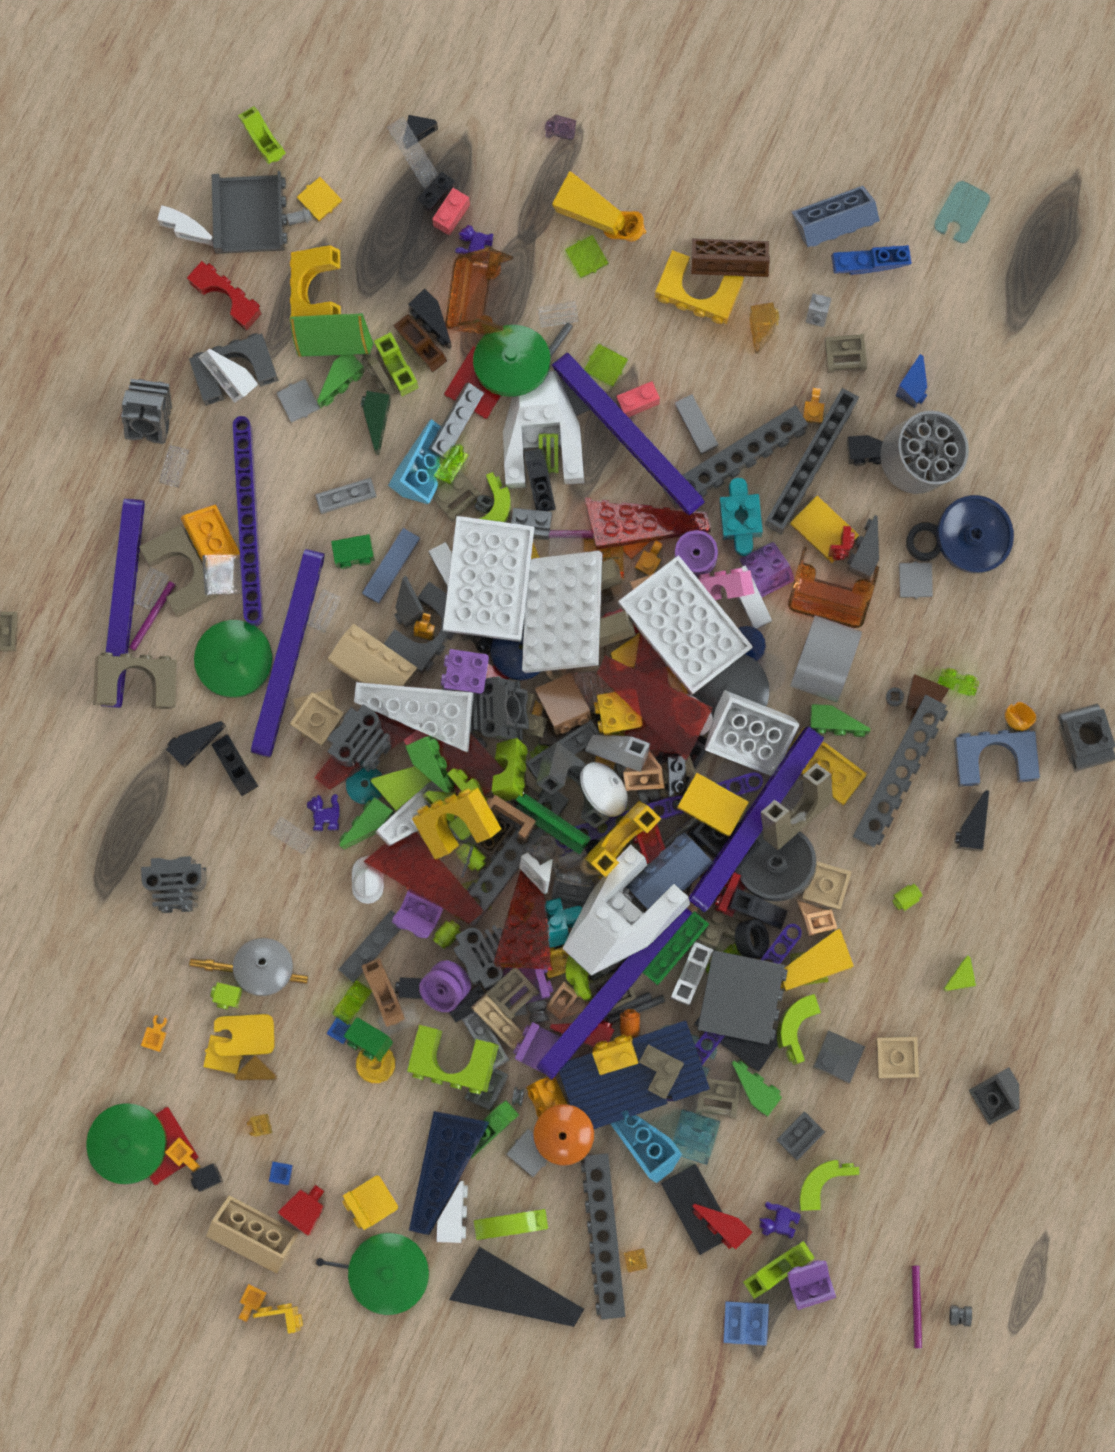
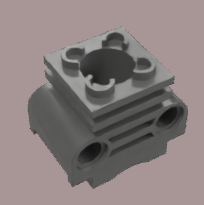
M131 379L129 390L125 391L122 402L123 411L121 419L124 426L125 439L140 440L146 437V440L153 443H166L169 430V416L171 414L170 409H172L169 384L143 379Z
M499 676L486 678L484 692L481 694L474 693L470 731L505 741L513 738L523 740L522 730L529 729V719L526 713L528 696L527 690L520 689V681L502 679Z
M1098 703L1058 714L1060 733L1074 773L1115 760L1113 735L1105 710L1101 709ZM1080 728H1087L1094 732L1096 736V743L1094 745L1085 744L1079 737Z
M364 704L358 712L351 707L345 714L342 724L327 738L332 745L327 751L332 755L331 758L344 767H351L357 762L367 772L371 769L375 770L380 763L378 759L383 753L386 755L392 747L390 736L387 733L384 734L383 730H381V722L377 714ZM369 720H374L373 725L366 726ZM344 752H350L347 758H342Z
M191 856L179 857L173 860L152 858L151 867H141L142 885L154 893L152 894V899L157 902H152V906L158 909V911H161V913H172L173 909H181V912H191L193 908H198V904L193 901L198 900V896L193 892H199L205 888L207 874L206 867L202 868L201 864H196V860H193ZM197 876V882L191 884V879ZM158 879L157 884L152 886V881Z
M496 925L492 926L495 932L492 935L489 929L485 930L488 936L485 939L478 929H466L456 935L460 945L453 948L460 961L465 964L468 976L474 986L482 982L486 991L494 987L503 978V971L499 964L503 963L505 968H508L509 965L506 960L510 959L512 964H515L514 958L517 957L512 945H506L505 940L507 937L501 927L497 929ZM471 935L478 936V941L474 944L468 942ZM495 969L498 971L497 977L489 978V971Z

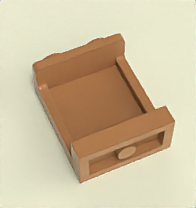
M571 673L535 688L537 699L542 704L556 735L566 733L571 728L584 725L592 719L590 709Z
M495 795L493 799L489 797L486 802L491 811L496 809L522 826L518 833V838L525 842L535 827L536 821Z

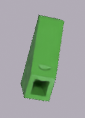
M353 354L341 355L333 362L317 400L320 408L324 405H330L338 393H344L349 388L348 385L350 383L358 381L364 375L363 365Z
M812 704L810 727L820 735L826 734V732H834V735L837 736L854 733L853 736L865 737V734L870 733L869 727L832 705Z
M432 736L424 737L405 746L412 764L445 793L455 791L453 787L454 781L447 774V764L439 753V744Z
M375 797L372 801L369 800L363 807L364 812L361 816H357L353 820L352 828L349 832H345L341 836L339 846L345 850L377 834L376 831L395 814L394 811Z
M733 1061L731 1064L750 1104L768 1117L781 1100L782 1096L779 1095L781 1091L772 1084L768 1087L763 1083L765 1079L758 1073L751 1074L747 1071L749 1067L742 1061Z
M507 1100L496 1107L483 1120L489 1122L471 1159L519 1116Z

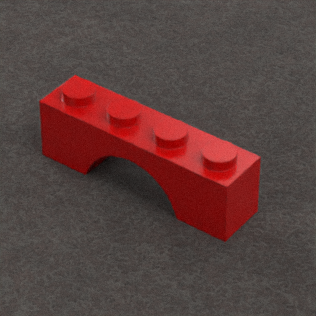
M201 261L187 277L189 284L202 295L210 292L226 294L232 300L230 312L232 320L247 331L262 315L259 309L260 305L253 299L248 300L245 297V292L239 287L235 289L230 285L232 282L226 276L218 275L213 265L210 263L206 265Z

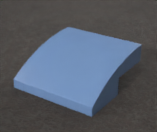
M726 1301L724 1343L767 1345L769 1304Z

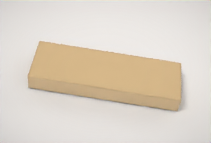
M486 994L471 1006L480 1018L512 1050L525 1038L522 1036L523 1032Z

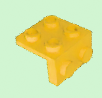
M635 689L597 695L598 702H594L596 714L600 713L601 721H597L599 733L612 736L613 732L636 729L642 726L639 702Z
M378 1175L343 1195L345 1200L342 1203L348 1212L351 1210L355 1215L353 1221L358 1229L362 1227L363 1230H367L398 1210V1204L382 1178Z
M292 1303L278 1305L275 1310H272V1306L257 1309V1313L253 1314V1318L285 1313L288 1334L301 1331L300 1327L303 1326L302 1314H298V1307H292Z

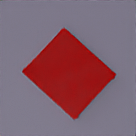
M473 346L444 395L456 401L465 383L472 384L484 393L474 412L484 419H488L501 395L487 390L477 379L473 365V355L476 347Z
M165 1107L155 1114L165 1129L167 1138L166 1151L178 1138H181L194 1151L190 1157L197 1160L199 1158L198 1154L170 1108ZM165 1154L162 1164L149 1178L154 1186L158 1185L161 1181L185 1167L186 1164L183 1163L181 1166H178Z

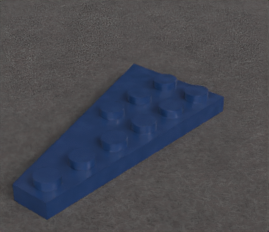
M433 1112L409 1231L426 1235L431 1234L489 1122L442 1112Z

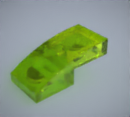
M356 980L348 989L343 999L334 1008L332 1014L348 1025L369 998L372 990Z

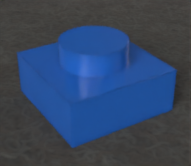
M336 1017L326 1034L345 1044L346 1039L343 1036L351 1025Z
M272 1162L269 1182L289 1185L293 1165Z

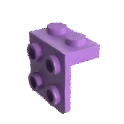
M450 649L449 655H445L444 666L447 667L446 674H442L441 686H444V690L449 691L458 690L483 693L489 660L488 655Z
M409 889L401 908L393 917L392 923L400 929L413 932L419 938H428L436 928L445 905Z
M540 957L532 959L531 962L516 965L540 991L537 996L534 995L527 1003L551 998L550 992H553L550 980L546 981L544 973H548L545 961L541 962ZM515 966L505 968L503 976L508 974ZM526 986L521 988L510 999L511 1006L529 990Z
M532 1022L531 1026H526L522 1034L525 1038L522 1044H517L513 1054L516 1055V1060L540 1071L536 1068L537 1064L558 1041L560 1036Z
M817 1260L808 1266L794 1267L787 1273L797 1310L836 1298L826 1261Z

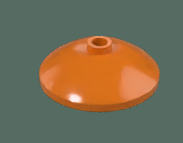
M559 1104L548 1108L538 1118L534 1127V1142L539 1153L549 1162L557 1165H571L579 1162L589 1153L594 1142V1128L590 1118L584 1111L573 1105ZM561 1132L566 1133V1139H560L559 1134Z

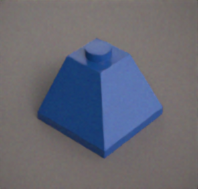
M921 354L900 383L896 393L898 398L914 408L918 403L922 405L927 397L925 393L927 390L924 356Z

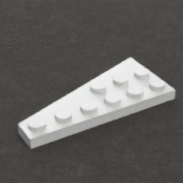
M356 682L355 703L364 704L373 711L468 752L474 693Z

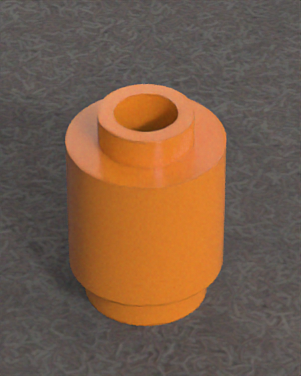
M626 1009L620 1014V1034L626 1035V1037L631 1036L632 1039L640 1034V1014L634 1009Z

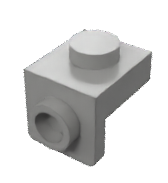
M812 294L806 323L824 327L831 302L830 297Z

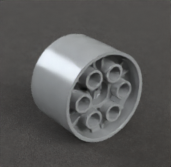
M924 411L898 424L888 432L881 446L880 457L884 473L897 488L912 494H923L955 479L967 463L969 448L963 429L952 417L938 411ZM919 428L922 429L923 436L919 433ZM904 430L912 437V439L903 435ZM910 457L909 461L911 462L906 464L904 459ZM936 464L941 466V471L937 469ZM927 470H929L930 481L925 480Z
M815 615L790 687L837 703L855 656L862 631Z

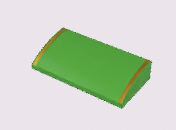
M363 313L295 316L290 318L292 337L298 357L370 354L373 341Z

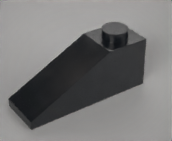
M222 721L179 735L168 742L166 750L186 768L227 726Z
M228 734L211 744L241 796L259 787Z
M989 790L983 792L960 827L959 832L955 833L954 843L958 844L957 849L979 852L983 850Z

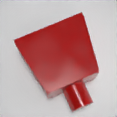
M316 1184L309 1194L301 1189L277 1213L307 1236H310L325 1206L318 1200L325 1191Z

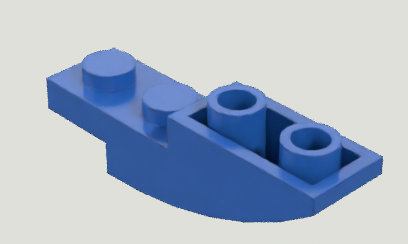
M909 245L875 247L867 251L837 252L831 255L834 274H865L896 269L912 264Z

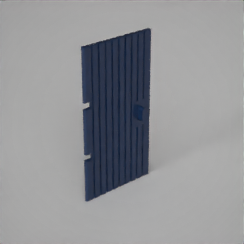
M686 1020L633 1038L632 1044L638 1058V1064L600 1075L592 1053L568 1061L559 1073L570 1105L584 1111L590 1118L593 1128L597 1129L623 1120L622 1112L628 1110L631 1117L668 1104L667 1099L648 1090L657 1073L639 1063L648 1044L684 1063L667 1095H672L674 1102L709 1090L710 1088Z

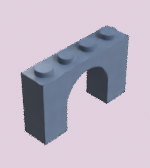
M1027 729L1025 731H1018V733H1010V730L998 731V734L990 735V732H979L978 736L962 733L954 739L958 787L977 786L980 784L979 755L984 748L991 745L1003 746L1013 754L1016 763L1017 782L1038 781L1040 779L1035 731L1030 732V729Z

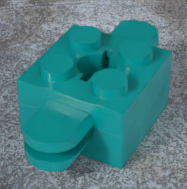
M734 478L729 484V497H720L719 501L723 540H734L736 553L740 556H747L753 550V538L762 537L763 533L759 494L748 495V486L744 479Z
M560 898L523 906L524 919L507 923L506 931L508 938L511 941L529 938L532 952L564 945L569 936L568 928L574 926L583 908L575 906L563 909Z

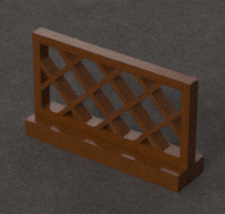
M692 238L691 274L769 277V241Z

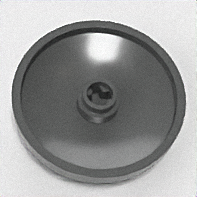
M744 654L692 695L703 703L712 713V717H714L716 707L724 690L767 706L770 689L768 678L763 668L753 658Z
M762 830L757 837L761 845L738 870V874L741 875L740 880L751 894L767 901H784L796 897L810 885L816 872L817 859L812 843L799 831L777 850L764 840Z

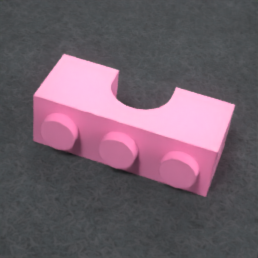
M742 568L730 570L731 573L726 574L725 570L714 572L715 576L711 577L709 573L698 575V580L715 600L722 599V586L727 592L728 599L754 594L750 570L742 571Z

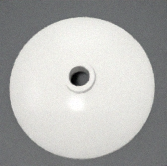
M598 762L587 764L581 771L580 783L590 804L606 816L616 817L622 814L627 807V791L621 778L614 770Z

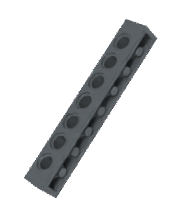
M844 388L841 389L767 517L765 526L781 535L783 534L857 405L859 396Z
M795 405L682 476L701 497H704L708 494L707 491L709 489L720 487L724 484V480L729 477L731 479L735 478L741 473L740 470L745 467L747 469L751 468L757 463L756 460L759 458L769 457L773 454L774 449L785 447L793 437L799 438L806 433L808 423ZM783 425H788L791 428V431L783 432L781 430V427ZM771 435L775 438V441L769 443L765 441L764 437ZM754 445L758 448V451L752 453L748 450V447ZM738 455L742 458V461L735 463L731 458ZM721 465L725 467L726 471L718 473L715 468ZM707 476L709 481L701 483L699 477ZM664 490L676 510L679 509L680 506Z
M927 695L924 696L853 835L854 838L872 847H875L876 844L880 846L885 836L882 834L884 828H889L894 819L891 816L893 810L899 809L903 801L900 797L903 791L907 793L912 783L909 781L912 773L916 775L921 766L918 763L920 757L926 756L930 748L927 745L930 738L934 739L939 731L936 728L939 720L943 722L948 713L945 710L947 705ZM927 713L932 714L934 717V722L931 725H927L923 721V716ZM915 732H923L925 740L920 743L916 742L914 739ZM907 749H913L916 752L914 760L906 759L905 751ZM900 766L905 767L907 770V775L904 778H899L896 775V769ZM890 784L898 787V792L894 796L887 793V787ZM886 802L889 805L888 812L880 813L878 811V804ZM873 819L878 820L880 823V828L877 831L869 829V822Z
M542 789L538 795V798H540L538 802L541 805L545 803L552 806L551 811L558 816L569 803V799L558 791L550 795ZM517 823L514 827L516 830L512 836L508 835L503 841L502 845L504 847L500 852L496 851L491 857L492 863L488 868L484 867L478 875L480 879L477 883L473 882L466 891L468 895L465 899L461 898L454 906L456 909L455 914L475 928L519 870L521 856L527 852L531 854L546 834L544 830L539 827L533 829L528 836V842L521 845L517 842V838L522 826ZM514 851L516 858L511 861L505 858L506 852ZM495 867H503L504 874L502 876H495L493 874ZM489 882L492 884L490 892H483L481 890L483 883ZM478 898L480 900L479 907L471 908L469 906L470 900Z
M608 1153L588 1155L584 1157V1160H581L582 1173L586 1172L587 1179L583 1181L584 1193H588L589 1201H585L586 1213H590L591 1221H587L588 1234L592 1233L593 1241L589 1242L590 1254L595 1255V1262H591L592 1274H597V1282L594 1283V1293L599 1295L600 1302L596 1303L597 1316L601 1315V1320L622 1318L626 1316ZM594 1169L602 1172L601 1180L593 1181L590 1174ZM598 1189L602 1190L605 1195L604 1199L600 1202L593 1199V1192ZM596 1211H605L607 1214L606 1220L603 1222L597 1221L595 1219ZM605 1230L608 1232L609 1238L606 1242H600L597 1239L599 1231ZM602 1251H608L611 1254L609 1262L604 1263L600 1261L599 1254ZM609 1271L613 1274V1280L610 1283L602 1281L601 1275L603 1272ZM606 1292L614 1293L615 1301L609 1304L604 1301L603 1296Z

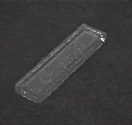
M402 117L387 126V129L425 190L438 176V173L406 120Z

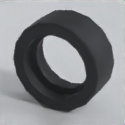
M922 522L915 525L909 531L906 539V548L911 556L920 561H930L939 555L941 550L937 541V526L935 524ZM929 531L935 535L937 544L931 552L923 553L915 548L914 537L918 532Z
M753 919L743 921L737 925L734 936L739 953L743 957L748 958L764 956L769 949V935L764 924L759 920ZM750 931L754 938V947L750 940Z

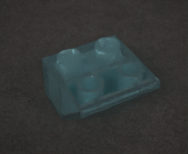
M682 1109L672 1140L682 1153L681 1157L707 1165L713 1150L720 1121Z

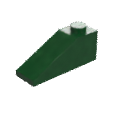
M367 391L366 396H362L361 407L364 411L375 454L380 455L391 398L388 394Z

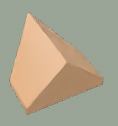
M650 751L641 772L628 767L623 771L626 791L665 788L663 769Z
M796 899L807 937L837 929L832 909L826 910Z
M563 982L547 1004L546 1009L561 1020L562 1018L581 1013L589 1002H585L581 996L578 997L575 990Z

